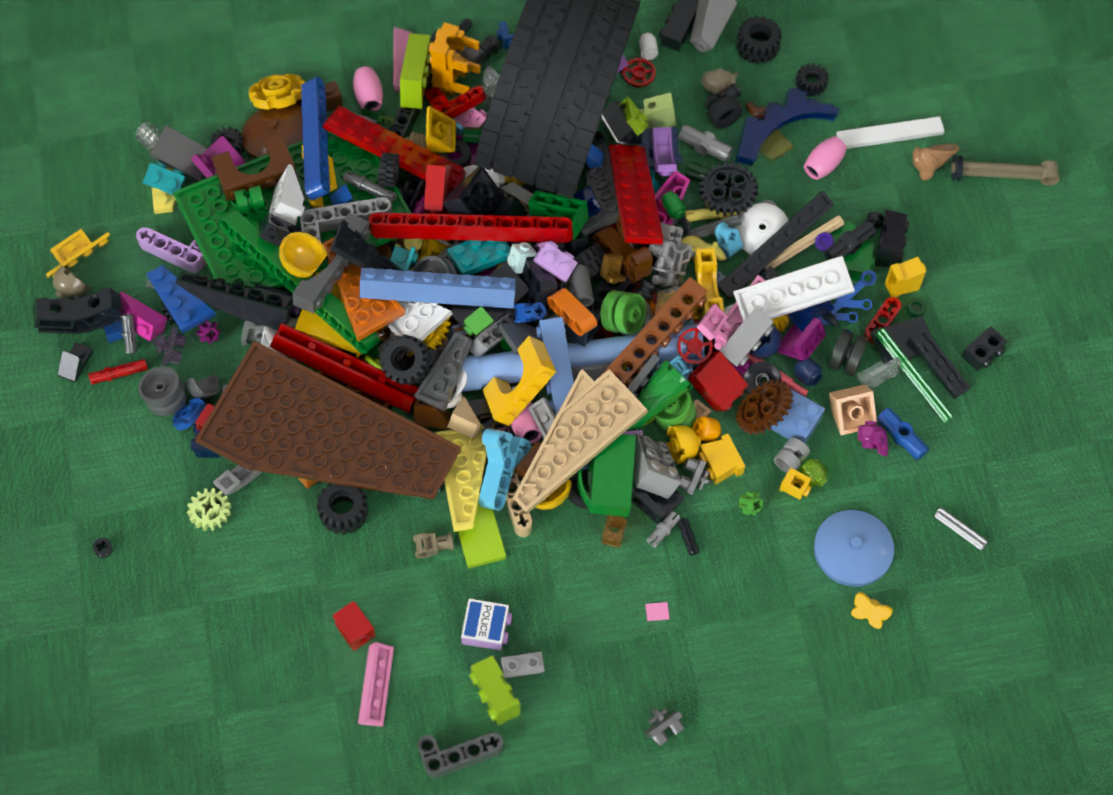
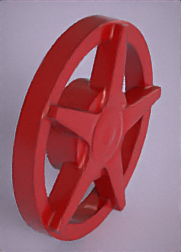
M644 58L631 59L627 62L628 65L623 68L624 80L634 87L648 86L655 78L656 71L654 65ZM639 62L633 69L627 68L632 63ZM641 62L649 65L651 69H645ZM626 71L633 76L630 80L626 76ZM653 73L651 78L647 81L645 79L646 74ZM637 79L641 80L643 83H636L634 81Z
M690 328L684 331L677 341L679 355L690 364H699L706 361L713 350L712 340L708 339L707 343H702L698 339V332H700L698 328ZM695 331L693 339L689 341L683 339L685 334ZM681 341L687 345L688 349L684 355L681 351ZM709 345L707 355L702 358L700 352L703 346ZM692 353L696 354L700 360L692 361L686 357Z

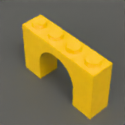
M528 336L517 349L523 362V374L517 387L512 391L508 382L493 377L483 389L494 420L508 426L556 373L544 342Z

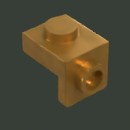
M620 253L604 254L600 276L605 278L608 283L617 284L618 282L625 281L626 277L620 274L623 255Z

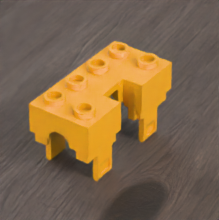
M444 22L442 28L437 30L436 39L434 42H431L429 52L431 53L430 63L432 65L431 84H433V87H438L448 97L449 95L455 96L456 93L463 94L469 90L468 86L455 82L458 76L465 77L468 71L477 74L481 73L479 64L467 61L466 58L461 57V54L455 51L463 52L464 47L479 51L480 46L478 40L466 37L465 31L459 30L458 26Z

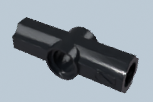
M865 221L854 230L844 232L836 243L824 251L826 260L828 261L840 256L844 258L848 254H855L862 247L863 243L876 234L874 225L871 222Z

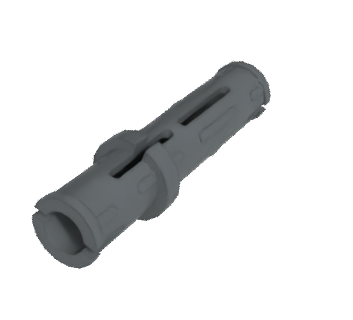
M349 170L344 174L343 181L354 185L358 190H364L379 198H388L391 204L396 200V192L371 182L367 177H361Z

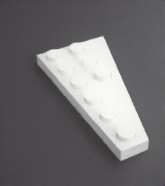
M397 301L405 309V315L387 326L396 336H403L405 334L423 341L453 313L437 303Z

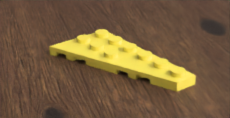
M483 424L480 425L476 438H470L453 429L435 432V434L462 447L444 481L454 532L474 528L487 460L486 447L481 438L483 435L481 430L484 429Z

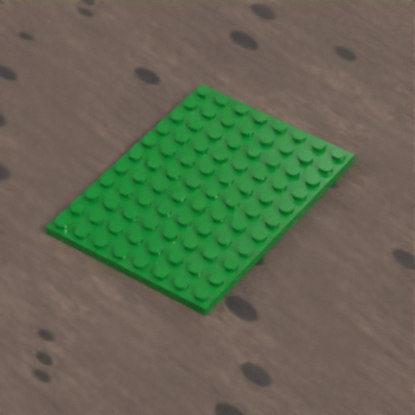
M327 131L328 155L333 159L337 189L322 196L324 207L333 205L329 196L345 184L353 198V202L379 198L364 190H358L357 187L350 183L344 182L343 177L347 170L361 177L365 176L371 182L379 185L378 170L380 167L379 163L381 162L380 157ZM302 140L287 146V149L296 168L297 180L304 197L302 206L305 207V211L314 209V207L311 206L305 192ZM267 154L239 165L236 169L244 174H258L268 167L270 158ZM217 175L172 192L214 279L223 278L226 283L236 284L237 281H242L245 286L252 287L255 284L275 289L284 286L219 227V219L233 210L238 212L239 210L236 199L226 200ZM396 185L395 187L382 186L397 193L396 200L391 204L392 213H411ZM275 186L261 190L265 209L259 211L251 209L250 213L242 214L258 229L270 210ZM298 216L295 226L301 228L300 217ZM337 230L320 232L322 244L335 237ZM370 233L368 239L364 241L369 245L372 243L375 247H379L398 238H375ZM327 258L324 259L315 273L329 266Z

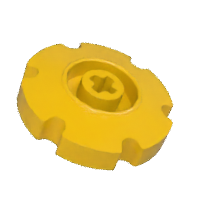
M276 74L265 77L250 87V100L255 107L261 109H279L297 103V100L302 99L301 85L305 81L302 80V77L295 74Z

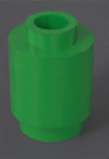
M670 191L661 197L662 206L671 219L675 218L678 220L685 215L686 207L677 194Z

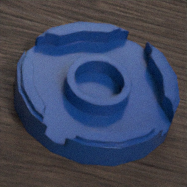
M201 398L191 399L189 401L191 404L188 406L184 405L175 413L172 422L177 430L187 429L195 423L206 407V403Z

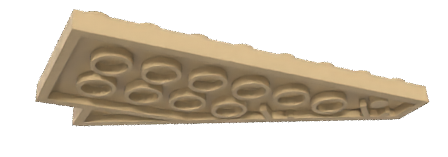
M583 369L579 372L513 497L526 514L648 413L645 406L610 369L595 381Z

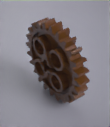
M771 380L768 384L765 381L763 386L758 384L756 390L752 388L751 394L746 393V399L740 400L743 404L737 406L739 411L735 412L737 415L735 419L745 433L748 432L751 435L754 432L757 435L761 431L764 434L767 428L771 431L773 425L778 426V421H784L782 417L789 414L787 410L792 409L790 404L794 402L792 399L794 395L784 382L779 380L774 382Z

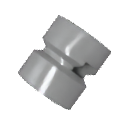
M791 437L785 443L783 449L774 457V462L786 473H788L790 468L797 471L801 465L800 462H804L810 454V450L801 440Z

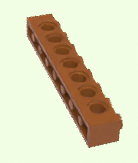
M689 277L601 375L610 369L628 388L652 355L658 356V351L662 347L666 348L674 333L677 335L682 330L683 323L693 318L698 307L702 308L708 300L706 298L708 290ZM684 300H689V301H691L692 303H691V304H686V303H684L683 301H684ZM677 313L680 317H673L671 314ZM664 326L668 330L662 331L659 329V327ZM654 340L656 343L649 344L647 341ZM641 353L644 357L638 358L635 354ZM630 367L632 370L627 372L624 371L622 368Z

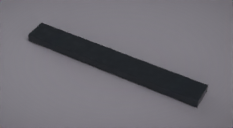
M823 190L818 193L719 282L717 288L728 300L733 297V291L743 288L834 205L832 200Z

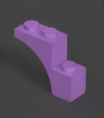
M671 127L651 128L654 172H659L661 176L672 175V172H677V166L673 156Z

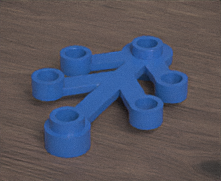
M870 270L864 271L860 276V280L853 286L855 292L836 298V302L831 307L830 300L823 302V308L836 316V320L856 322L858 320L856 312L851 311L848 314L836 312L841 307L862 308L863 310L871 309L872 301L869 299H863L862 301L850 299L865 285L874 284L876 274ZM867 274L871 276V279L868 282L864 279L865 275ZM865 301L869 302L868 308H865L863 306V303ZM852 313L856 316L853 321L849 319V315ZM817 314V319L821 320L822 325L832 324L828 320L823 319V316Z

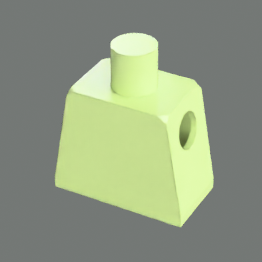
M671 93L655 96L643 101L644 109L639 111L647 115L648 122L650 123L647 126L648 128L676 127Z

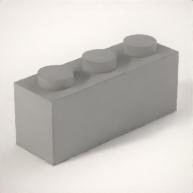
M755 307L720 351L735 367H738L739 364L743 366L749 359L747 356L751 350L755 352L761 345L759 340L763 335L767 337L774 329L772 327L773 321Z

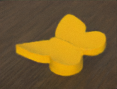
M858 592L854 602L856 607L853 608L851 614L857 619H868L871 626L880 629L883 625V620H887L893 610L887 605H880L877 600L870 599L866 594Z

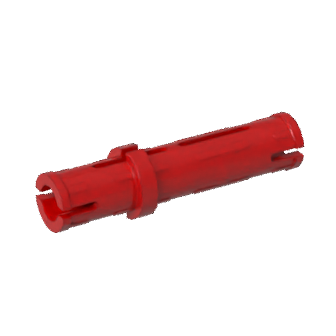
M145 359L116 367L109 368L108 366L103 370L88 373L91 385L103 381L111 382L113 381L112 379L147 371L148 368Z

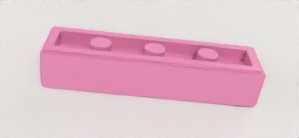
M394 27L393 84L394 92H400V76L409 33L412 32Z
M378 642L369 646L358 724L383 726L394 650L392 646Z

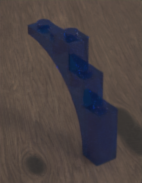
M789 88L785 95L783 106L777 102H768L764 109L762 120L757 117H747L745 119L735 162L752 167L762 143L774 131L798 120L823 119L834 121L839 114L840 108L834 107L832 104L819 103L814 99H806L807 92L799 88Z

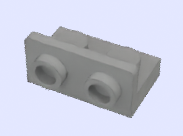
M542 652L502 657L501 668L504 674L503 677L512 678L544 673Z

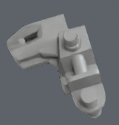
M660 223L663 243L662 245L651 244L648 248L658 258L652 269L659 271V274L652 277V282L664 287L678 286L679 280L675 278V275H685L686 272L681 271L682 264L690 261V258L693 259L695 253L692 251V245L681 243L682 227Z

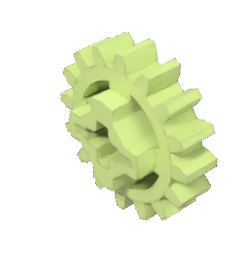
M214 488L211 492L204 489L203 494L199 491L197 492V498L191 497L193 503H188L187 506L190 510L187 511V514L190 517L191 523H195L196 528L202 526L203 530L206 531L210 527L214 531V526L217 525L221 528L222 521L228 522L226 516H231L230 510H228L231 508V505L228 502V497H223L222 491L216 494ZM216 500L222 504V507L216 503ZM197 513L202 515V519L197 516Z

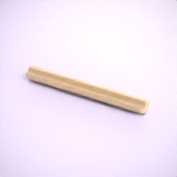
M836 216L791 244L772 260L765 269L769 270V266H772L774 269L815 243V239L820 233L826 232L830 234L844 225L843 219L840 216Z

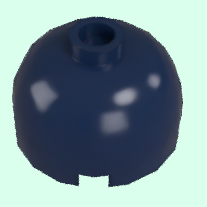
M772 324L774 329L767 337L763 335L759 340L761 345L755 352L751 350L749 354L761 359L774 355L781 344V335L777 327Z

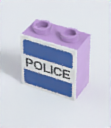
M469 599L461 635L462 644L502 651L503 644L507 645L509 633L506 632V627L511 625L512 613H509V605Z

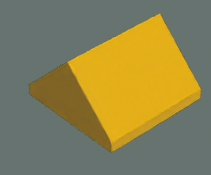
M429 106L427 107L426 144L430 152H455L456 120Z

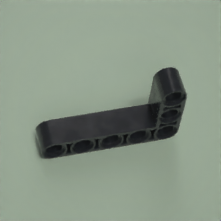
M506 241V242L508 243V245L510 246V248L512 247V244H520V243H522V242ZM524 242L530 244L531 247L538 253L532 242ZM536 256L526 257L521 274L528 283L530 291L525 303H542L546 308V315L540 320H545L550 310L547 298L557 292V281L550 272L533 261ZM536 319V321L526 324H539L540 320Z

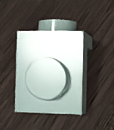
M528 243L512 244L507 264L516 274L522 273L526 257H534L537 252Z

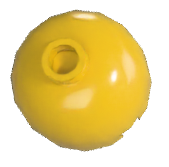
M685 425L670 426L666 432V436H670V442L666 443L674 462L677 461L676 465L684 464L688 458L694 459L701 445L700 437L696 435L691 427Z

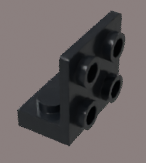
M636 486L632 489L631 502L657 525L684 500V496L677 490L667 499Z

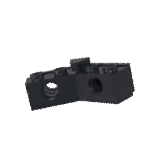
M110 287L93 294H88L85 297L73 295L72 300L66 298H36L33 306L34 328H38V333L82 334L122 320L120 294Z

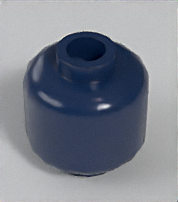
M811 358L799 360L795 364L794 376L805 386H815L822 379L821 366Z

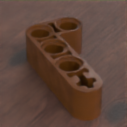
M608 226L593 234L594 243L596 245L599 244L606 254L620 253L623 255L620 271L631 282L635 283L651 275L653 258L647 247L635 250L629 243H625L624 238L612 226Z

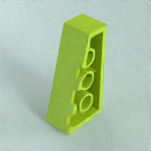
M409 33L400 76L401 107L422 109L427 76L429 75L428 65L431 64V54L429 52L431 44L430 35Z

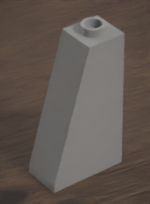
M699 0L690 42L701 53L713 49L737 4L735 0Z

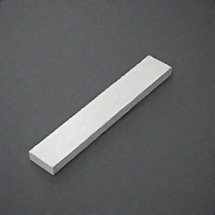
M939 116L836 132V137L840 138L845 143L847 149L943 135L944 128Z

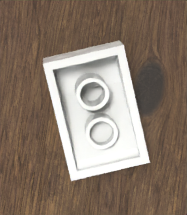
M288 164L275 186L269 213L296 225L297 217H301L305 207L302 206L304 197L293 166Z

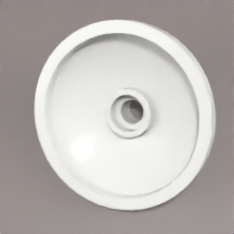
M757 203L752 205V208L747 207V212L743 211L739 215L741 224L735 226L739 231L743 250L751 255L788 221L785 213L775 205L768 203ZM765 225L766 229L760 230L759 226Z

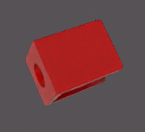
M354 601L333 614V619L336 621L335 626L353 651L376 637L373 626Z

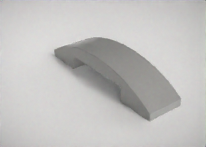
M237 465L231 471L226 470L213 481V484L228 496L250 483L262 472L247 470Z

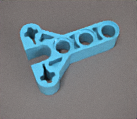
M486 429L483 432L482 442L486 446L488 465L479 495V505L482 508L496 511L502 510L505 505L513 470L530 451V441L512 436L513 434L500 430Z

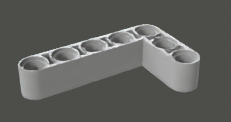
M380 197L305 210L300 217L302 232L316 237L321 242L320 232L338 230L340 223L348 213L368 221V217L373 213H392L391 202L388 198Z

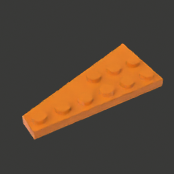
M335 237L323 243L329 264L337 255L330 250ZM351 263L343 270L340 280H336V285L359 342L404 316L405 309L397 300L360 298L361 268Z

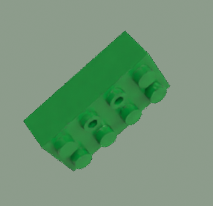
M620 435L590 461L587 473L590 490L588 493L585 491L582 483V468L578 471L579 491L589 509V513L620 517L629 516L633 483L635 435Z

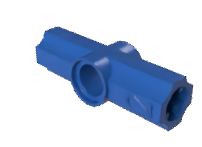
M890 407L882 411L877 417L880 424L893 436V441L897 445L903 446L915 460L921 459L929 451V447L913 432L911 424L903 422ZM899 432H904L907 436H903Z

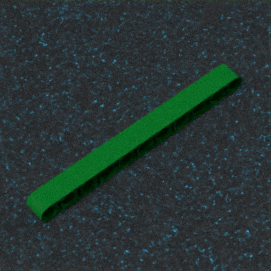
M233 210L219 219L218 224L221 230L292 293L301 280L307 281L313 278L312 276L310 278H298L290 274L281 263L279 247L260 238L259 229L238 211ZM332 293L325 296L323 305L315 311L321 319L362 354H366L380 342L376 332L359 342L357 341L344 304Z

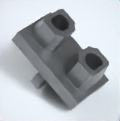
M690 458L686 460L684 468L691 470L692 474L690 478L680 475L681 483L679 486L685 489V492L693 495L696 486L702 490L705 483L711 485V481L707 480L710 472L706 470L703 472L706 464L705 461Z
M654 708L651 710L653 717L648 722L651 725L655 722L658 723L644 733L647 738H652L657 745H662L669 740L663 731L667 727L670 728L673 734H677L684 729L680 720L683 716L679 711L677 713L673 711L663 718L668 714L667 710L664 708L659 712Z

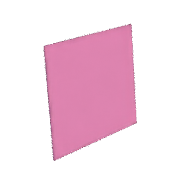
M667 602L645 604L647 621L669 619Z

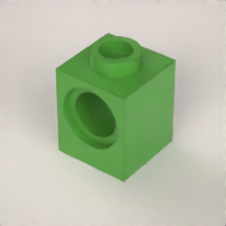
M481 306L464 320L463 329L469 336L473 335L476 338L481 332L490 327L494 320Z

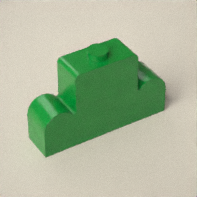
M844 221L843 226L830 233L834 238V243L838 241L844 232L852 231L856 226L852 222ZM866 241L855 254H848L843 258L851 280L859 281L864 271L874 268L875 257H872L873 242ZM869 274L865 275V281H867Z

